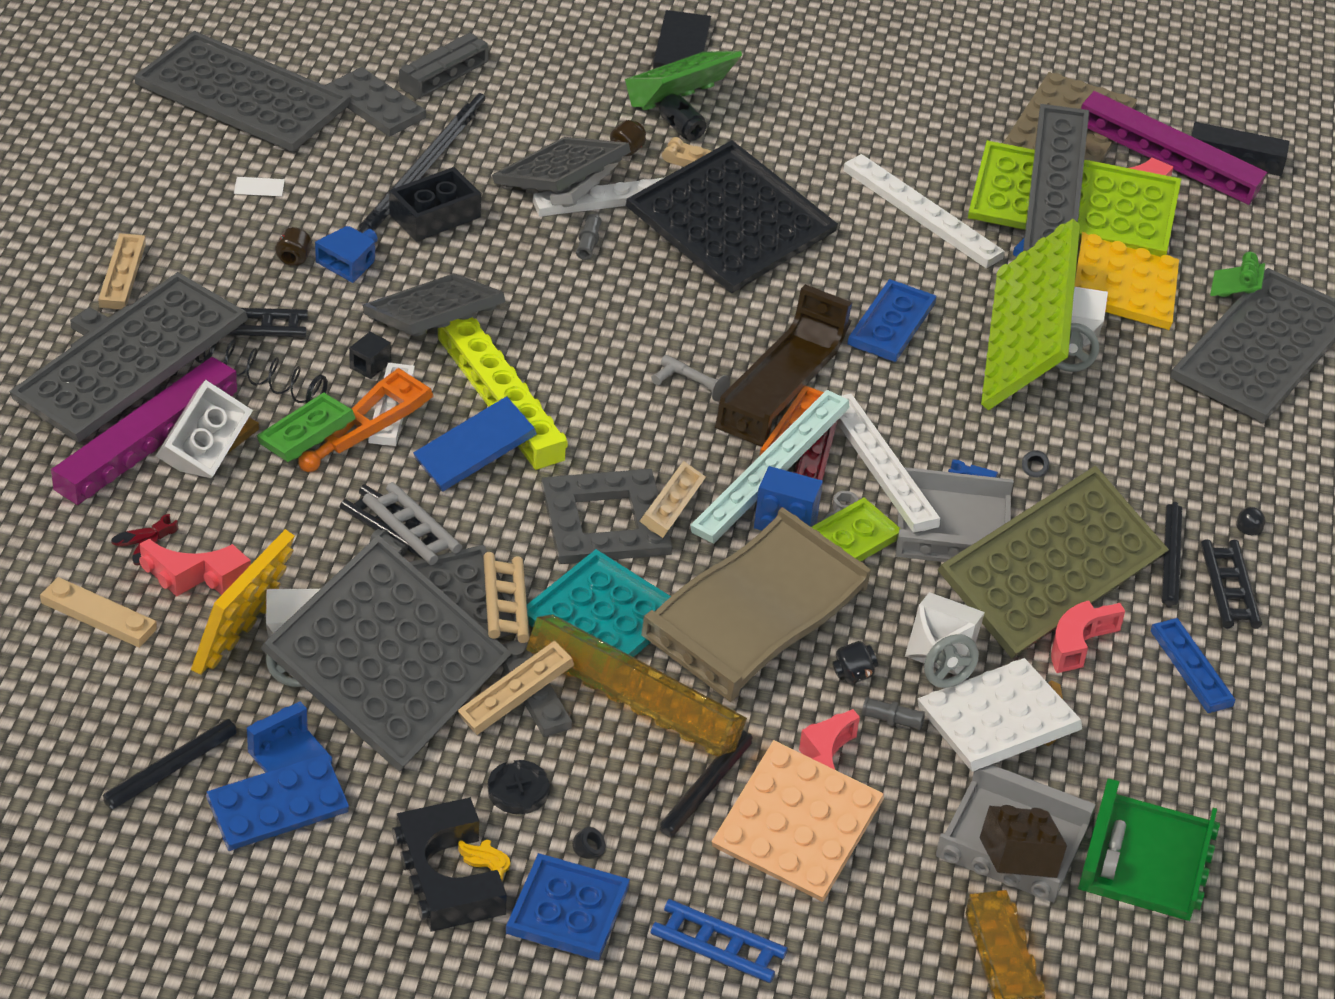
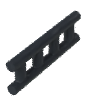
M241 308L246 311L248 319H262L261 326L245 325L244 322L227 334L233 336L306 337L307 327H300L299 320H308V309ZM272 319H287L288 326H272Z
M363 484L359 489V494L363 497L367 493H371L376 499L383 496L366 484ZM363 497L354 504L347 499L340 503V509L374 530L386 529L390 536L408 545L378 515L373 516L364 510L368 506L363 502ZM397 503L386 507L392 514L405 509ZM412 517L406 520L404 525L410 530L422 523L417 518ZM430 532L426 534L427 537L422 542L428 545L438 540V538ZM408 545V551L423 559L410 545Z
M1205 539L1201 541L1203 556L1223 627L1226 629L1232 628L1234 626L1233 620H1249L1252 628H1260L1262 620L1239 541L1235 539L1229 541V548H1213L1211 540ZM1216 559H1232L1234 568H1219ZM1222 579H1238L1240 588H1224ZM1228 599H1243L1246 609L1230 608Z

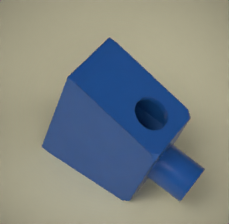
M345 226L315 242L316 263L353 283L374 263L375 243L378 241V237L372 229H367L361 233L350 226Z

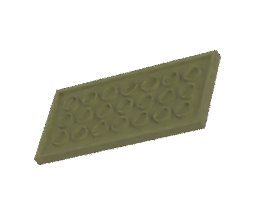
M1095 465L941 564L938 572L967 606L985 612L982 624L1013 659L1057 629L1059 620L1070 608L1086 601L1094 604L1163 557L1169 549Z

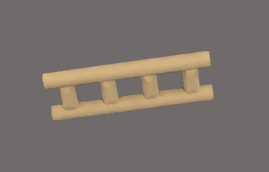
M487 552L483 558L488 635L490 638L496 639L500 636V631L517 634L520 643H526L529 641V626L523 559L521 557H514L512 563L495 561L494 553ZM496 573L513 575V582L497 580ZM498 592L514 594L515 602L499 600ZM499 612L516 614V622L499 619Z

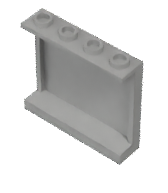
M904 467L940 517V526L913 533L898 512L897 526L901 529H899L896 541L895 557L946 562L1011 520V492L1014 480Z
M991 764L974 771L972 781L945 834L941 833L939 837L936 857L1054 903L1091 824L1096 804ZM989 805L1000 807L1002 805H1011L1021 809L1041 808L1049 812L1067 844L1057 878L997 873L979 838Z

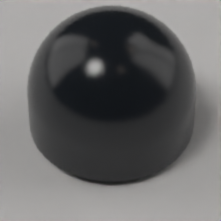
M1030 451L1023 457L1022 469L1031 477H1041L1048 472L1049 459L1041 451ZM1030 461H1039L1042 463L1043 468L1040 471L1034 472L1028 468L1027 464Z
M1256 507L1244 508L1237 517L1236 526L1244 534L1258 535L1264 529L1265 516Z
M586 827L580 830L574 836L572 843L574 852L586 859L601 856L606 847L603 835L594 827ZM587 839L597 844V850L590 847Z

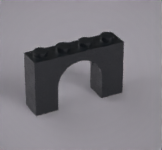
M471 797L397 813V826L392 827L394 843L396 846L401 845L402 848L400 856L403 869L409 870L411 874L409 876V885L412 895L418 894L420 900L417 901L420 919L427 920L430 932L506 915L507 894L498 870L455 878L436 872L428 864L429 859L434 854L443 849L458 846L460 840L466 844L479 841L480 821Z

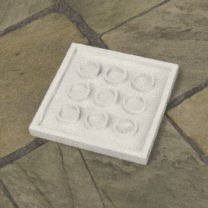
M1025 658L1013 661L997 669L986 671L956 686L934 691L918 698L919 709L925 711V716L972 772L1082 730L1081 719Z

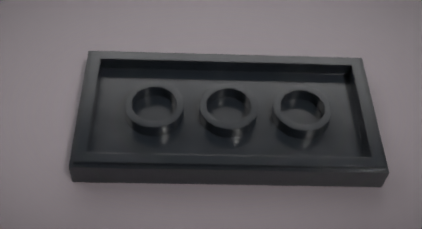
M666 10L653 61V69L705 52L711 16Z

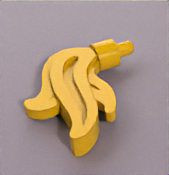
M462 840L459 841L458 851L463 856V861L473 867H488L491 871L498 870L503 881L504 873L510 868V858L502 851L491 847V840H484L480 846L469 845Z

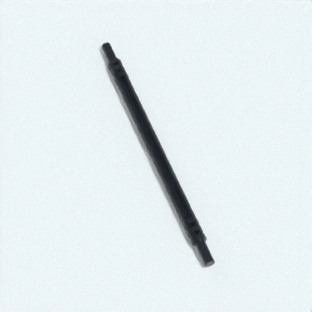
M478 93L470 103L463 106L391 189L419 180L477 114V109L486 99L484 94ZM389 192L361 222L359 232L363 233L367 229L375 231L389 215Z

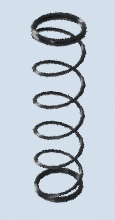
M234 339L228 344L225 360L222 362L226 365L236 345ZM233 343L232 349H231V351H230V353H229V355H228V351H229V349H230V346H231V344ZM216 344L210 347L207 355L206 350L203 352L204 358L202 360H199V356L195 358L196 362L202 364L211 358ZM256 348L249 355L247 368L240 374H236V376H240L247 371L248 380L255 386L261 385L268 380L270 389L277 395L283 394L290 389L292 398L297 403H308L318 391L322 380L323 386L320 394L326 393L328 387L326 376L318 375L308 387L306 400H297L293 394V385L301 371V367L297 366L291 378V385L282 392L275 391L271 385V376L278 366V357L274 358L271 363L269 376L261 383L253 382L249 376V368L256 358ZM254 351H255L254 357H253V359H252V361H251V363H250V359H251V357H252V354H253ZM319 381V384H318L317 388H316L315 391L312 393L314 386H315L316 383Z

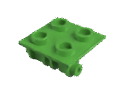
M1246 252L1242 257L1241 267L1215 270L1210 295L1226 297L1232 293H1253L1262 289L1265 263L1259 264L1258 256L1254 252Z

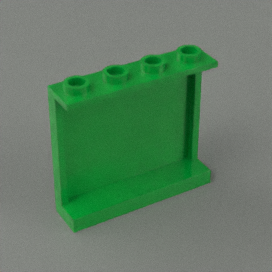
M1108 778L1078 889L1190 921L1193 910L1200 911L1205 892L1199 891V887L1206 886L1210 871L1204 865L1205 862L1211 863L1215 845L1209 843L1210 839L1216 841L1220 822L1215 821L1217 808H1212L1209 820L1119 795L1117 790L1120 781ZM1122 820L1126 823V829L1121 849L1118 851L1120 855L1113 880L1101 877V872L1107 850L1109 849L1108 845L1114 822Z

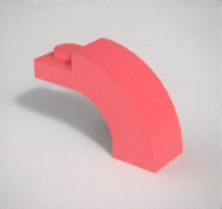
M1086 601L1070 608L1061 617L1057 625L1051 651L1052 663L1056 673L1084 667L1088 650L1085 640L1121 630L1125 614L1121 603L1105 605L1094 609L1090 601Z

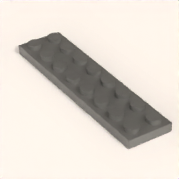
M1040 104L1023 251L1032 248L1042 237L1046 238L1060 224H1066L1071 219L1078 222L1089 110Z

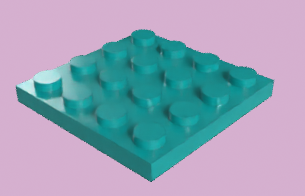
M595 549L527 604L528 624L553 641L555 640L559 645L608 677H611L651 643L641 635L644 615L651 610L656 611L671 596Z

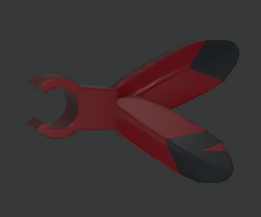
M165 514L158 522L152 525V528L119 533L111 539V543L115 546L138 544L132 555L134 565H141L139 561L141 557L140 543L151 539L157 544L159 539L177 532L179 529L178 520L171 523L170 514Z

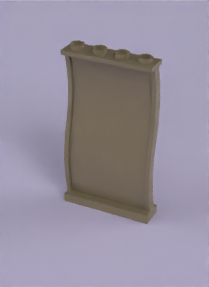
M782 507L779 509L777 517L744 547L693 578L666 600L656 611L651 610L644 615L641 635L728 701L732 702L739 696L741 688L768 662L787 647L833 617L860 590L864 592L868 586L871 569Z

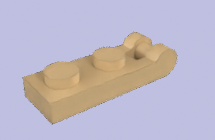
M673 137L669 141L668 147L662 152V158L668 163L684 167L710 153L711 150L685 144L680 138Z

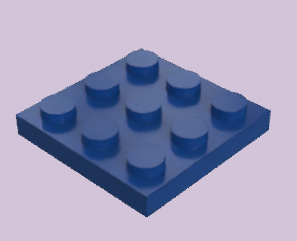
M538 853L507 922L506 934L599 961L629 889L630 879Z

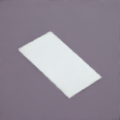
M237 177L234 194L282 196L285 179Z

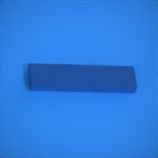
M1175 618L1152 624L1151 633L1206 712L1212 713L1233 707L1236 699L1179 619Z

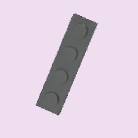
M518 640L502 644L512 653L502 665L507 674L534 656L527 643H520ZM550 683L523 702L543 737L572 729V720Z

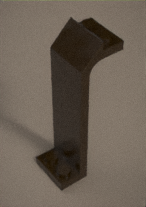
M805 284L800 290L796 314L789 329L721 395L715 428L762 447L769 438L772 420L802 390L804 385L806 386L837 354L852 322L849 317L853 302Z

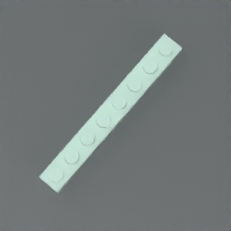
M826 390L690 525L691 532L714 544L757 501L758 489L768 466L787 471L850 408L849 400Z

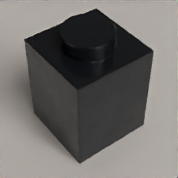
M368 332L349 348L350 369L372 379L387 367L388 363H391V342L372 332Z

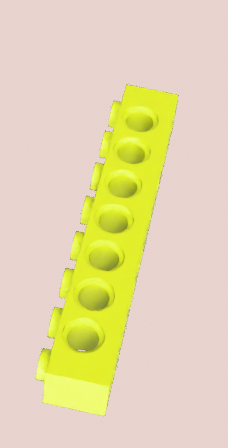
M473 317L464 320L456 319L450 321V325L438 328L439 341L489 407L507 396L535 428L537 435L518 446L533 468L538 470L565 461V451L568 447L565 434L563 432L560 433L552 417L547 416L539 400L534 399L529 392L527 384L525 382L522 383L518 378L514 367L509 366L501 350L496 349L491 337L481 329L478 320Z

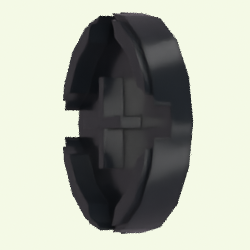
M514 760V763L506 765L505 762L498 765L491 772L488 779V797L494 806L503 812L511 814H528L538 810L546 803L550 794V783L544 769L533 762L525 760Z

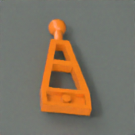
M397 368L378 382L352 408L356 419L348 423L345 428L324 439L325 443L315 451L307 450L302 453L298 458L299 467L305 472L316 471L320 466L321 459L333 450L340 454L423 406L434 397L431 388L400 368ZM385 394L400 403L372 420L364 416ZM354 425L358 426V428L347 433Z

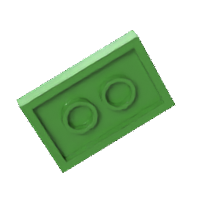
M322 393L256 436L260 445L289 462L299 458L303 452L312 446L322 443L329 435L345 428L348 423L356 418L351 408L326 393Z

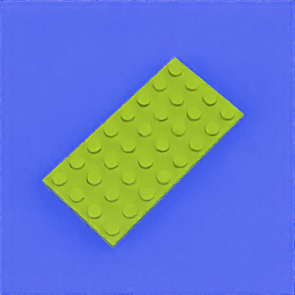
M986 141L968 212L969 219L1026 229L1034 149ZM1084 160L1078 223L1080 224L1079 239L1082 232H1085L1088 235L1096 234L1102 240L1112 243L1114 241L1123 242L1126 247L1132 249L1145 248L1151 254L1159 257L1167 255L1181 178Z
M1071 219L1066 224H1060L1049 236L1039 239L1032 248L1022 251L1015 260L1008 265H1002L997 271L981 405L987 410H990L1068 358L1080 224L1074 219Z

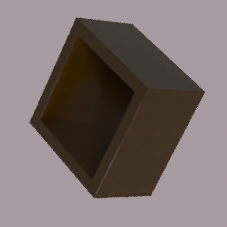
M989 805L979 838L997 873L1057 878L1067 844L1049 812L1041 808L1021 809L1011 805H1002L1001 807Z

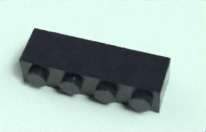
M1194 121L1192 137L1266 171L1267 174L1282 177L1288 155L1289 140Z

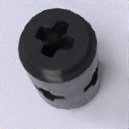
M670 94L660 103L659 111L661 112V117L684 139L697 140L706 131L705 118L682 96Z

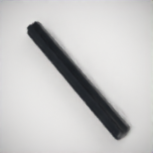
M1178 502L1167 504L1165 514L1164 544L1169 551L1163 556L1161 602L1165 603L1166 607H1172V605H1177L1179 602L1182 506H1179Z
M230 719L223 720L103 794L104 803L110 809L117 808L237 733L236 725Z
M745 730L737 732L661 821L660 831L663 834L672 837L677 833L752 744L753 736L751 733H747Z

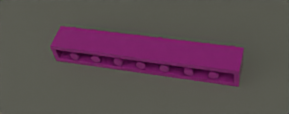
M1093 91L1081 106V109L1089 110L1088 129L1149 158L1173 166L1174 170L1243 203L1250 205L1261 190L1267 174L1266 171L1101 93Z
M214 357L209 358L51 469L53 490L77 506L87 498L92 497L101 488L113 482L122 473L134 467L136 463L163 445L192 396L205 380L228 395L233 396L237 392L236 370Z

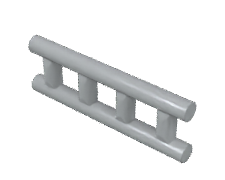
M394 482L387 485L386 490L389 492L388 494L377 499L371 493H367L363 497V502L430 565H434L438 561L436 553L449 548L455 554L461 551L462 545ZM397 501L405 507V509L394 514L386 508ZM415 517L422 523L409 530L402 522ZM432 532L438 540L425 545L419 538Z

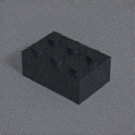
M451 167L389 190V215L417 242L481 218L482 193L455 167Z

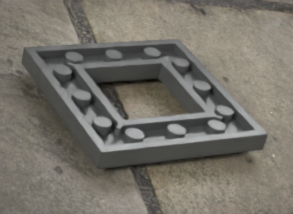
M652 469L542 477L541 487L559 564L579 563L595 549L613 560L672 555V543L669 532L662 538L640 522L659 495ZM629 498L636 529L583 534L576 502Z

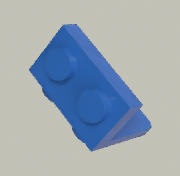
M301 701L285 707L279 712L263 720H258L247 727L248 753L265 773L327 753L332 765V757L308 730L307 708Z

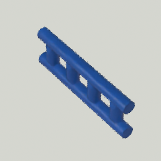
M668 899L664 911L672 914L666 926L655 922L651 929L652 935L768 983L772 982L775 975L774 970L767 968L772 957L776 956L784 959L788 951L786 946L671 899ZM684 919L702 926L695 938L678 931ZM714 931L731 938L725 950L707 943ZM743 943L761 950L755 963L737 956Z

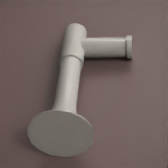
M664 355L661 360V365L664 368L651 376L653 383L660 385L662 381L676 372L709 388L714 401H719L721 395L730 386V379L727 375H723L719 379L711 378L669 355Z

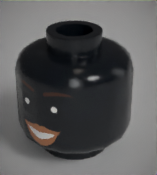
M856 641L839 648L836 651L837 660L832 662L837 677H844L848 684H854L872 677L875 673V667H878L877 658L871 645L866 646L862 641Z

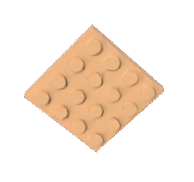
M773 740L711 841L712 847L824 902L884 800V793Z

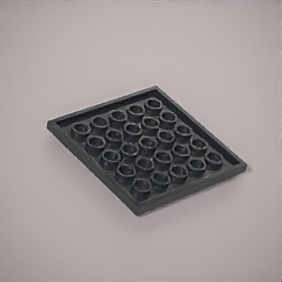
M733 140L627 198L625 205L730 293H734L836 232L838 226L837 222Z

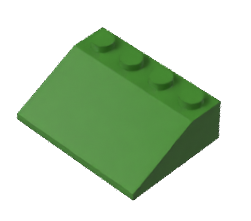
M741 51L701 52L626 78L625 82L632 107H641L642 110H648L656 107L655 103L662 102L670 94L687 96L694 94L696 88H711L715 86L714 82L726 76L741 58L742 53Z

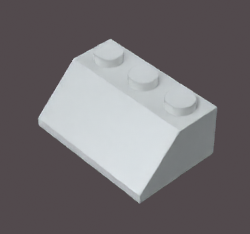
M205 380L192 396L156 454V457L180 472L212 478L253 410Z

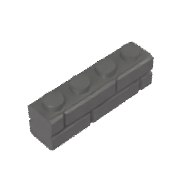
M470 32L456 38L444 47L440 46L437 50L423 55L418 60L400 68V89L410 93L411 96L418 100L487 63L488 43L478 39L477 36Z

